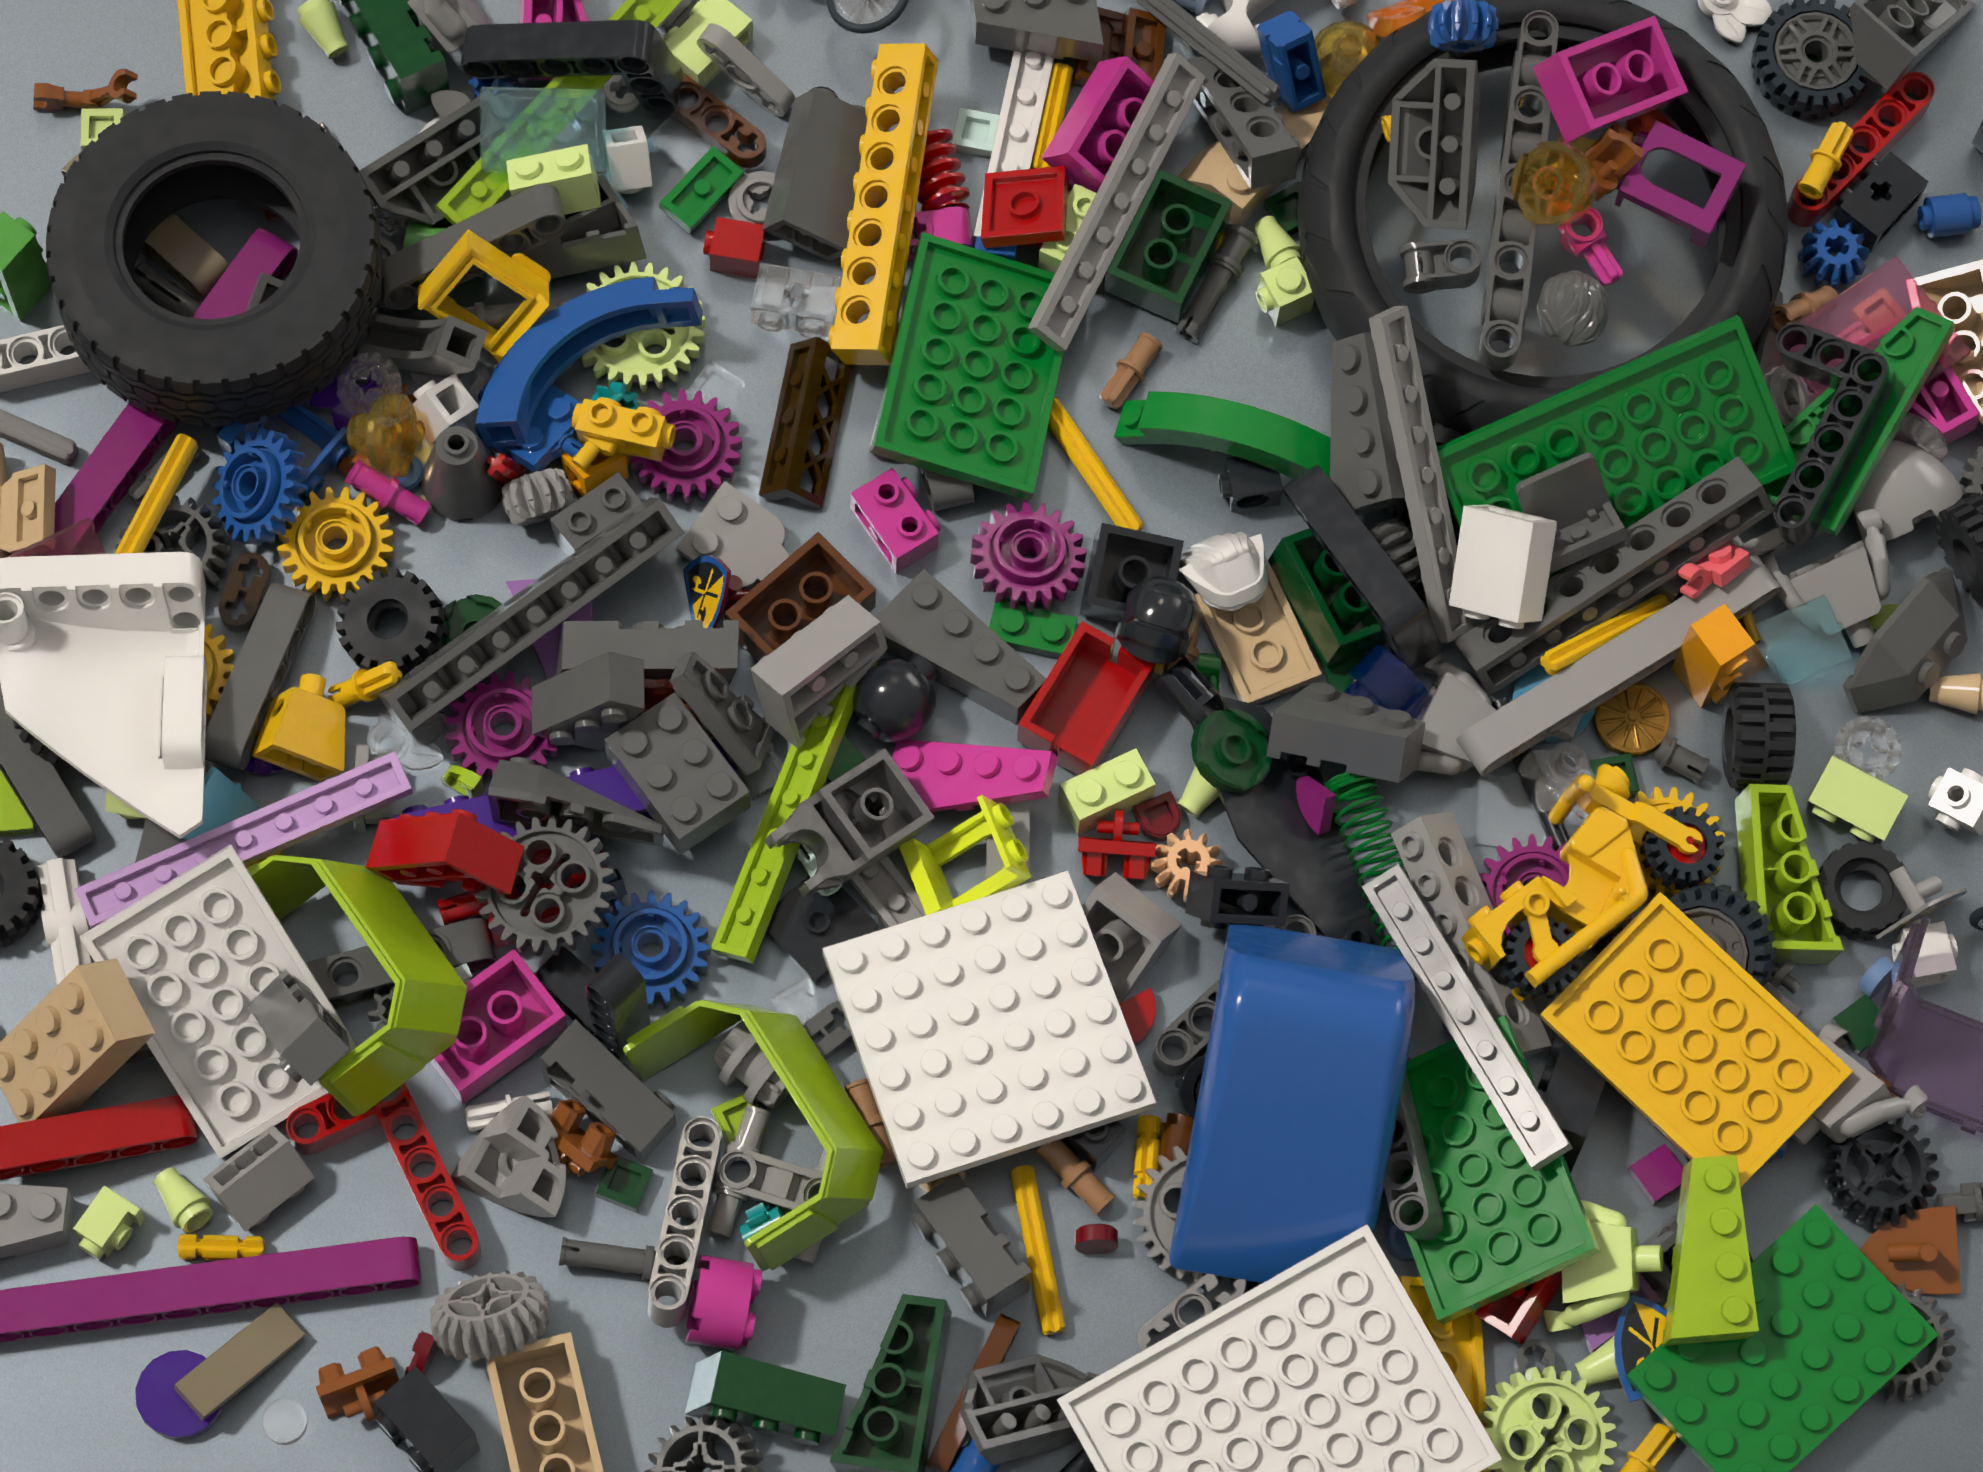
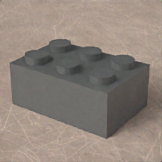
M675 692L604 739L606 756L654 821L663 825V833L680 855L751 808L750 791Z

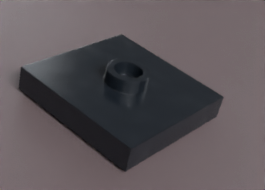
M807 876L777 902L765 933L816 985L829 973L823 957V948L878 931L879 925L842 887L837 892L828 896H822L819 892H814L804 897L799 888L810 879V876Z

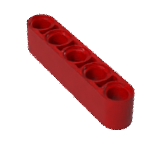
M1917 71L1904 75L1852 127L1853 136L1840 159L1842 163L1841 168L1835 172L1842 179L1835 180L1830 178L1820 199H1811L1798 190V184L1803 177L1796 183L1787 203L1788 218L1792 223L1805 228L1818 223L1834 207L1842 193L1848 187L1853 188L1861 180L1860 176L1866 167L1874 159L1879 162L1923 118L1935 93L1934 82L1928 75ZM1906 93H1913L1921 100H1912L1908 98ZM1879 120H1889L1894 124V127L1885 126ZM1853 146H1862L1869 153H1860ZM1800 199H1810L1816 206H1806Z
M173 1095L0 1126V1180L186 1147L199 1140L195 1119L181 1097Z

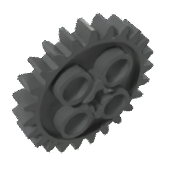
M551 815L547 827H543L537 816L532 819V829L526 830L518 821L516 822L517 835L512 837L504 831L500 834L525 846L514 880V884L526 885L525 891L517 899H507L506 894H499L496 892V889L486 884H478L486 889L476 893L475 898L479 903L487 904L479 912L483 919L494 918L488 925L493 934L504 930L501 940L506 946L517 938L516 948L520 953H524L528 946L532 944L534 953L537 957H541L545 945H549L554 955L558 956L560 953V943L564 942L574 951L576 950L575 937L580 935L585 940L590 941L592 938L587 928L590 925L598 928L604 927L598 917L599 912L612 913L613 911L610 904L604 900L607 897L617 896L615 888L606 884L617 878L613 869L604 868L612 862V859L608 852L598 854L603 848V844L599 838L589 841L591 833L587 827L581 828L575 834V824L571 819H568L563 827L559 828L556 817ZM542 849L552 851L551 857L546 863L541 865L532 863V858L537 851ZM569 855L570 860L561 865L563 857ZM572 874H586V879L580 887H566V882ZM542 881L546 884L552 882L554 885L550 891L546 888L540 890L538 886ZM550 907L560 909V914L554 922H540V917L546 909ZM530 908V913L526 917H522V912Z

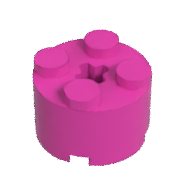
M700 1255L697 1268L700 1269L699 1281L694 1280L686 1326V1329L690 1330L686 1336V1342L739 1351L741 1346L747 1347L748 1340H751L753 1336L756 1313L748 1311L750 1303L753 1304L755 1296L759 1295L762 1270L754 1269L753 1263Z

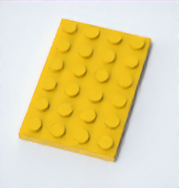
M1661 892L1540 1014V1018L1690 1160L1692 1158L1736 1155L1740 1188L1755 1175L1853 1073V1070Z

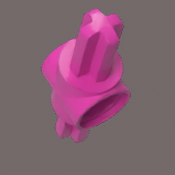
M1553 176L1547 179L1542 184L1541 192L1558 217L1554 224L1561 233L1560 240L1562 246L1567 252L1575 255L1577 259L1585 258L1601 285L1608 286L1614 284L1623 276V271L1605 244L1609 237L1603 229V220L1600 213L1588 206L1587 203L1579 204L1561 176ZM1583 225L1592 234L1582 237L1575 234L1571 227Z

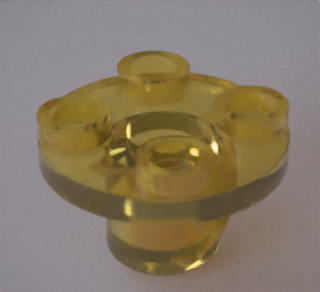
M386 393L375 402L370 413H356L351 417L347 425L346 437L349 447L353 451L367 456L377 474L383 477L404 478L409 472L416 446L421 445L424 441L425 426L422 421L417 420L415 409L407 395Z

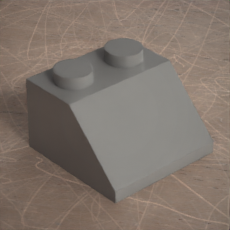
M1115 872L1093 889L1082 908L1117 1001L1121 1003L1162 956L1182 924Z

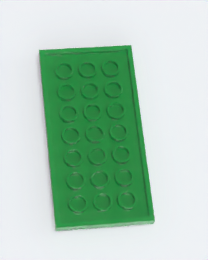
M1737 315L1437 447L1447 500L1459 530L1464 506L1489 504L1523 513L1515 491V487L1519 482L1584 453H1592L1596 459L1609 501L1625 529L1737 456L1762 486L1792 473L1797 464L1742 319ZM1566 566V567H1564V568H1562V569H1559V570H1557V571H1555V572H1553V573H1550V572H1549V578H1548V579H1550L1551 577L1555 576L1556 574H1558L1559 572H1561L1562 570H1564V569L1567 568L1568 566Z

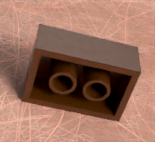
M817 532L725 612V620H739L738 643L759 662L761 658L772 653L788 641L794 633L805 628L821 616L826 609L837 604L847 595L868 612L872 611L876 607V589Z

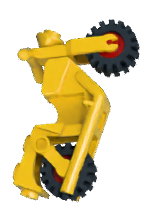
M1602 764L1598 767L1595 780L1587 774L1578 775L1563 792L1548 815V819L1552 824L1560 825L1576 803L1584 812L1589 814L1560 851L1561 860L1569 864L1567 884L1562 887L1545 876L1541 878L1537 876L1525 886L1520 880L1515 882L1499 896L1503 903L1491 910L1486 905L1467 920L1471 927L1462 936L1461 940L1465 944L1468 955L1474 962L1482 965L1487 972L1491 971L1497 964H1503L1504 967L1499 971L1502 979L1507 976L1510 978L1511 981L1507 986L1519 1001H1523L1531 994H1533V1000H1541L1544 996L1547 999L1555 997L1578 975L1576 971L1582 965V959L1578 958L1627 921L1647 900L1648 888L1634 845L1640 847V855H1647L1642 863L1645 868L1652 866L1654 871L1650 876L1654 880L1660 875L1664 878L1661 885L1667 888L1672 883H1675V890H1683L1687 885L1691 888L1701 882L1703 883L1718 868L1721 863L1719 860L1724 856L1725 849L1719 848L1724 843L1723 835L1716 836L1715 834L1720 828L1716 821L1709 826L1706 820L1710 816L1705 812L1699 817L1696 816L1697 808L1689 807L1683 812V807L1680 806L1675 807L1671 812L1668 809L1663 813L1647 803L1636 801L1633 804L1627 800L1630 796L1628 788L1630 787L1629 778L1617 766L1612 767L1608 764ZM1508 925L1511 932L1506 936V939L1502 942V934L1506 926ZM1566 929L1571 933L1567 935L1564 930Z

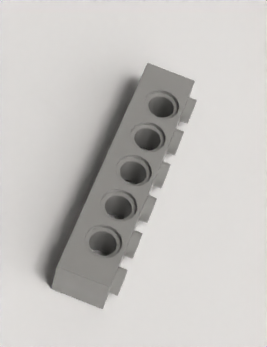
M1452 811L1419 816L1391 833L1413 887L1494 1020L1503 1015L1510 1019L1526 1060L1551 1047V1042L1531 996H1528L1523 1001L1517 1000L1512 994L1511 989L1507 986L1511 981L1510 978L1507 976L1502 979L1499 971L1504 967L1503 964H1497L1491 971L1487 972L1482 965L1477 964L1471 959L1465 949V944L1461 940L1462 936L1471 927L1467 922L1471 916L1486 905L1491 910L1494 909ZM1504 932L1502 934V942L1506 939Z

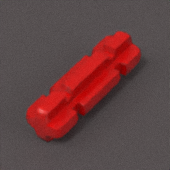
M502 453L497 458L490 455L485 461L490 465L487 473L504 484L510 483L513 479L523 477L527 471L526 467Z

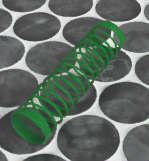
M1344 772L1325 783L1324 787L1336 794V805L1337 802L1365 797L1375 792L1380 784L1376 783L1377 778ZM1381 795L1366 797L1348 805L1341 811L1335 809L1333 813L1338 814L1335 818V823L1342 826L1339 835L1347 839L1344 843V848L1351 851L1348 860L1356 863L1353 873L1361 876L1357 883L1361 888L1364 886L1361 882L1366 876L1383 874L1392 867L1378 871L1375 870L1395 862H1400L1398 863L1400 866L1404 865L1401 857L1380 863L1365 873L1357 871L1361 864L1381 861L1399 853L1396 845L1374 851L1361 860H1354L1352 858L1355 852L1371 850L1394 841L1391 837L1393 832L1373 837L1356 848L1348 846L1352 839L1369 837L1389 829L1393 821L1382 820L1367 825L1352 835L1343 834L1346 827L1363 825L1385 816L1389 809L1384 807L1372 809L1352 818L1346 823L1339 822L1342 814L1357 813L1377 806L1384 799ZM1379 799L1369 805L1352 809L1353 807L1360 805L1364 802ZM1382 812L1381 814L1376 815L1372 818L1355 822L1370 814ZM1387 824L1386 826L1380 829L1361 834L1362 832L1374 828L1376 826ZM1386 837H1391V838H1389V839H1387V840H1385V841H1383V842H1380V843H1377V844H1374V845H1370V846H1366V845H1368V844H1370V843H1372V842H1374V841H1377V840H1379V839L1386 838ZM1396 849L1395 851L1388 853L1386 855L1377 858H1372L1375 855H1378L1385 851ZM1363 891L1362 898H1364L1367 901H1370L1369 898L1366 896L1365 891ZM1370 901L1366 910L1374 913L1371 923L1379 926L1376 930V936L1383 939L1380 946H1384L1389 939L1393 938L1390 934H1380L1381 929L1385 925L1375 921L1378 913L1376 910L1371 909L1372 903Z

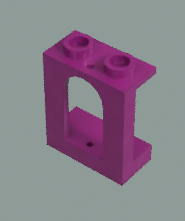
M1656 120L1650 132L1647 133L1642 130L1635 142L1637 146L1643 149L1642 158L1618 181L1615 189L1619 191L1614 205L1620 207L1625 198L1692 231L1689 241L1705 248L1741 180L1746 164ZM1662 149L1670 151L1721 176L1704 209L1646 180L1641 166L1648 153Z

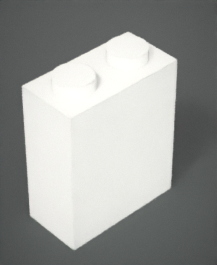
M1489 504L1464 506L1449 606L1465 609L1464 616L1481 620H1488L1489 616L1499 618V625L1508 628L1523 629L1526 622L1542 621L1557 521Z

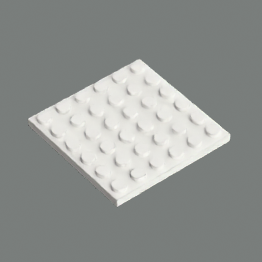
M1068 871L823 948V957L907 1189L1149 1111L1156 1107L1154 1095Z

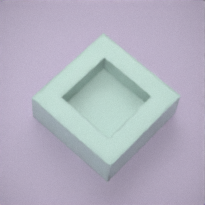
M960 108L952 144L956 145L957 152L991 158L1000 115Z

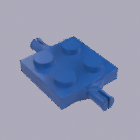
M551 384L541 398L533 415L527 445L494 448L532 472L543 471L552 460L564 453L574 458L584 445L576 440L577 433L575 428H572V416L577 403H583ZM482 389L478 393L479 401H481L484 393ZM476 426L474 429H475V431H476V433H477L479 439L483 440L482 437H481V434H480V432H479V430H478V428H477V426Z

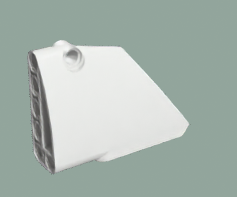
M188 552L0 558V683L6 714L83 775L181 839L202 825L207 665L204 655L206 586L200 558Z

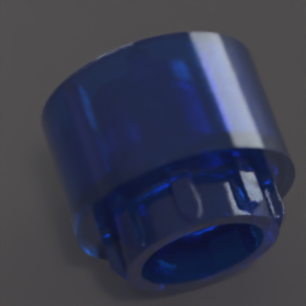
M1378 644L1347 674L1351 684L1344 690L1345 694L1366 697L1372 700L1373 704L1389 710L1405 711L1408 714L1429 694L1423 683L1407 666Z

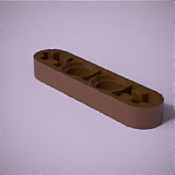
M683 73L680 95L685 93L693 94L698 98V102L695 106L688 109L678 106L677 111L670 115L711 146L714 145L736 165L743 168H753L761 164L766 158L767 153L764 134ZM720 116L725 118L729 124L723 131L715 132L706 127L707 121L712 117ZM736 130H737L738 139H736V138L734 137V135H735V133H736ZM739 141L747 146L754 142L755 151L746 149L744 152H741Z
M1001 1313L972 1371L1003 1363L1016 1338L1021 1322ZM965 1385L926 1465L937 1472H949L960 1447L963 1446L969 1434L960 1415Z

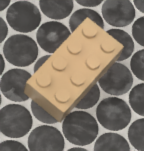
M117 958L76 966L0 1042V1087L19 1123L75 1112L155 1034Z
M571 1332L539 1339L534 1344L524 1345L521 1352L513 1351L507 1353L506 1358L502 1355L493 1357L490 1361L485 1358L511 1472H604Z

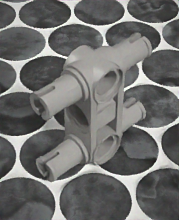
M746 1105L735 1142L730 1141L718 1163V1173L713 1186L715 1188L714 1192L718 1193L707 1231L725 1238H731L742 1202H747L748 1199L758 1203L764 1202L765 1205H770L774 1208L780 1206L787 1212L809 1200L813 1190L820 1187L827 1156L825 1148L823 1149L818 1167H813V1170L763 1155V1151L759 1149L771 1113L761 1108ZM736 1161H744L751 1168L748 1178L740 1183L732 1182L727 1178V1169ZM822 1240L793 1258L814 1264Z

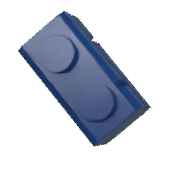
M1286 11L1259 24L1257 32L1267 75L1279 84L1281 88L1278 100L1282 101L1291 112H1297L1324 99L1327 94L1312 29L1305 22H1301V19L1293 11Z

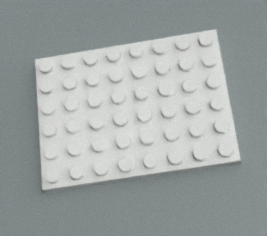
M1367 1224L1057 1399L1096 1472H1480L1502 1459Z

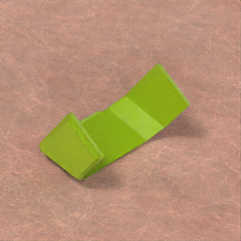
M283 855L269 856L259 864L254 863L247 870L279 921L326 886L395 983L388 1023L337 1061L318 1079L319 1083L352 1116H359L421 1071L426 1064L456 1042L467 986L392 881L366 869V866L314 858Z
M708 1000L695 1001L686 1008L678 1006L627 1039L629 1043L623 1047L624 1053L643 1081L743 1020L827 1151L819 1193L744 1241L745 1246L762 1271H766L769 1268L774 1270L839 1228L837 1225L869 1205V1202L874 1197L883 1149L796 1015L751 1005Z

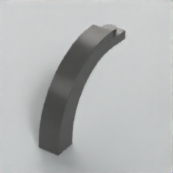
M263 272L260 273L245 312L266 301L285 281ZM377 313L370 333L367 332V340L357 356L354 354L352 356L358 359H368L376 364L415 372L445 375L468 373L475 369L488 331L450 315L438 320H413Z

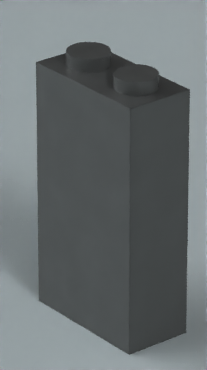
M814 88L795 98L762 227L763 231L830 262L841 257L843 249L847 248L849 238L847 228L848 213L854 207L853 179L855 173L859 172L860 169L859 141L861 135L865 134L867 125L865 107L851 105L836 98L835 93L824 88Z

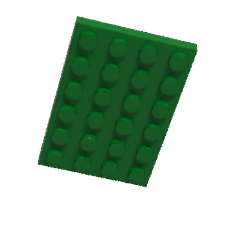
M922 232L916 246L870 453L1029 501L1035 491L1064 351L1056 352L1027 328L1055 273Z
M1505 1015L1495 1019L1535 1085L1510 1019ZM1454 1039L1407 1061L1406 1073L1443 1215V1225L1437 1236L1427 1241L1416 1240L1407 1233H1405L1438 1322L1444 1325L1601 1252L1564 1156L1561 1155L1536 1172L1531 1168ZM1403 1127L1394 1131L1392 1144L1402 1137ZM1413 1168L1405 1170L1400 1179L1401 1184L1407 1183L1412 1178ZM1423 1208L1414 1212L1411 1218V1225L1420 1222L1424 1214Z
M1817 1204L1750 1263L1759 1331L1748 1339L1669 1346H1662L1661 1343L1625 1376L1627 1381L1643 1397L1642 1399L1710 1472H1790L1939 1335Z

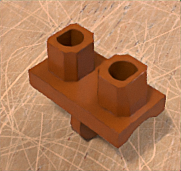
M1613 123L1565 172L1564 181L1583 188L1592 199L1598 202L1605 194L1611 193L1617 187L1618 181L1642 158L1643 149L1633 143V133L1619 124Z
M573 1099L560 1101L552 1114L548 1116L558 1134V1138L555 1139V1145L558 1150L560 1163L566 1166V1175L573 1172L580 1177L585 1171L590 1173L601 1166L612 1169L618 1157L610 1150L617 1133L606 1124L600 1122L590 1123L586 1132L582 1130L579 1125L586 1111L582 1105Z
M375 1346L362 1351L357 1356L361 1369L349 1374H344L341 1363H331L319 1368L320 1385L316 1386V1390L328 1419L344 1413L349 1418L364 1412L368 1424L376 1421L372 1408L376 1407L375 1401L399 1381L391 1357L386 1359L380 1348Z

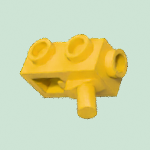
M600 397L595 401L584 398L583 404L577 403L572 416V428H575L579 441L584 446L575 455L572 462L585 471L599 453L605 456H613L615 452L661 462L664 450H670L673 445L676 426L667 423L665 416H662L659 411L653 408L641 406L634 410L621 407L619 402L609 398Z

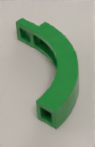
M1149 391L1146 400H1125L1114 438L1123 445L1174 444L1214 450L1263 465L1291 479H1295L1318 464L1330 479V437L1289 418L1230 400L1190 393Z

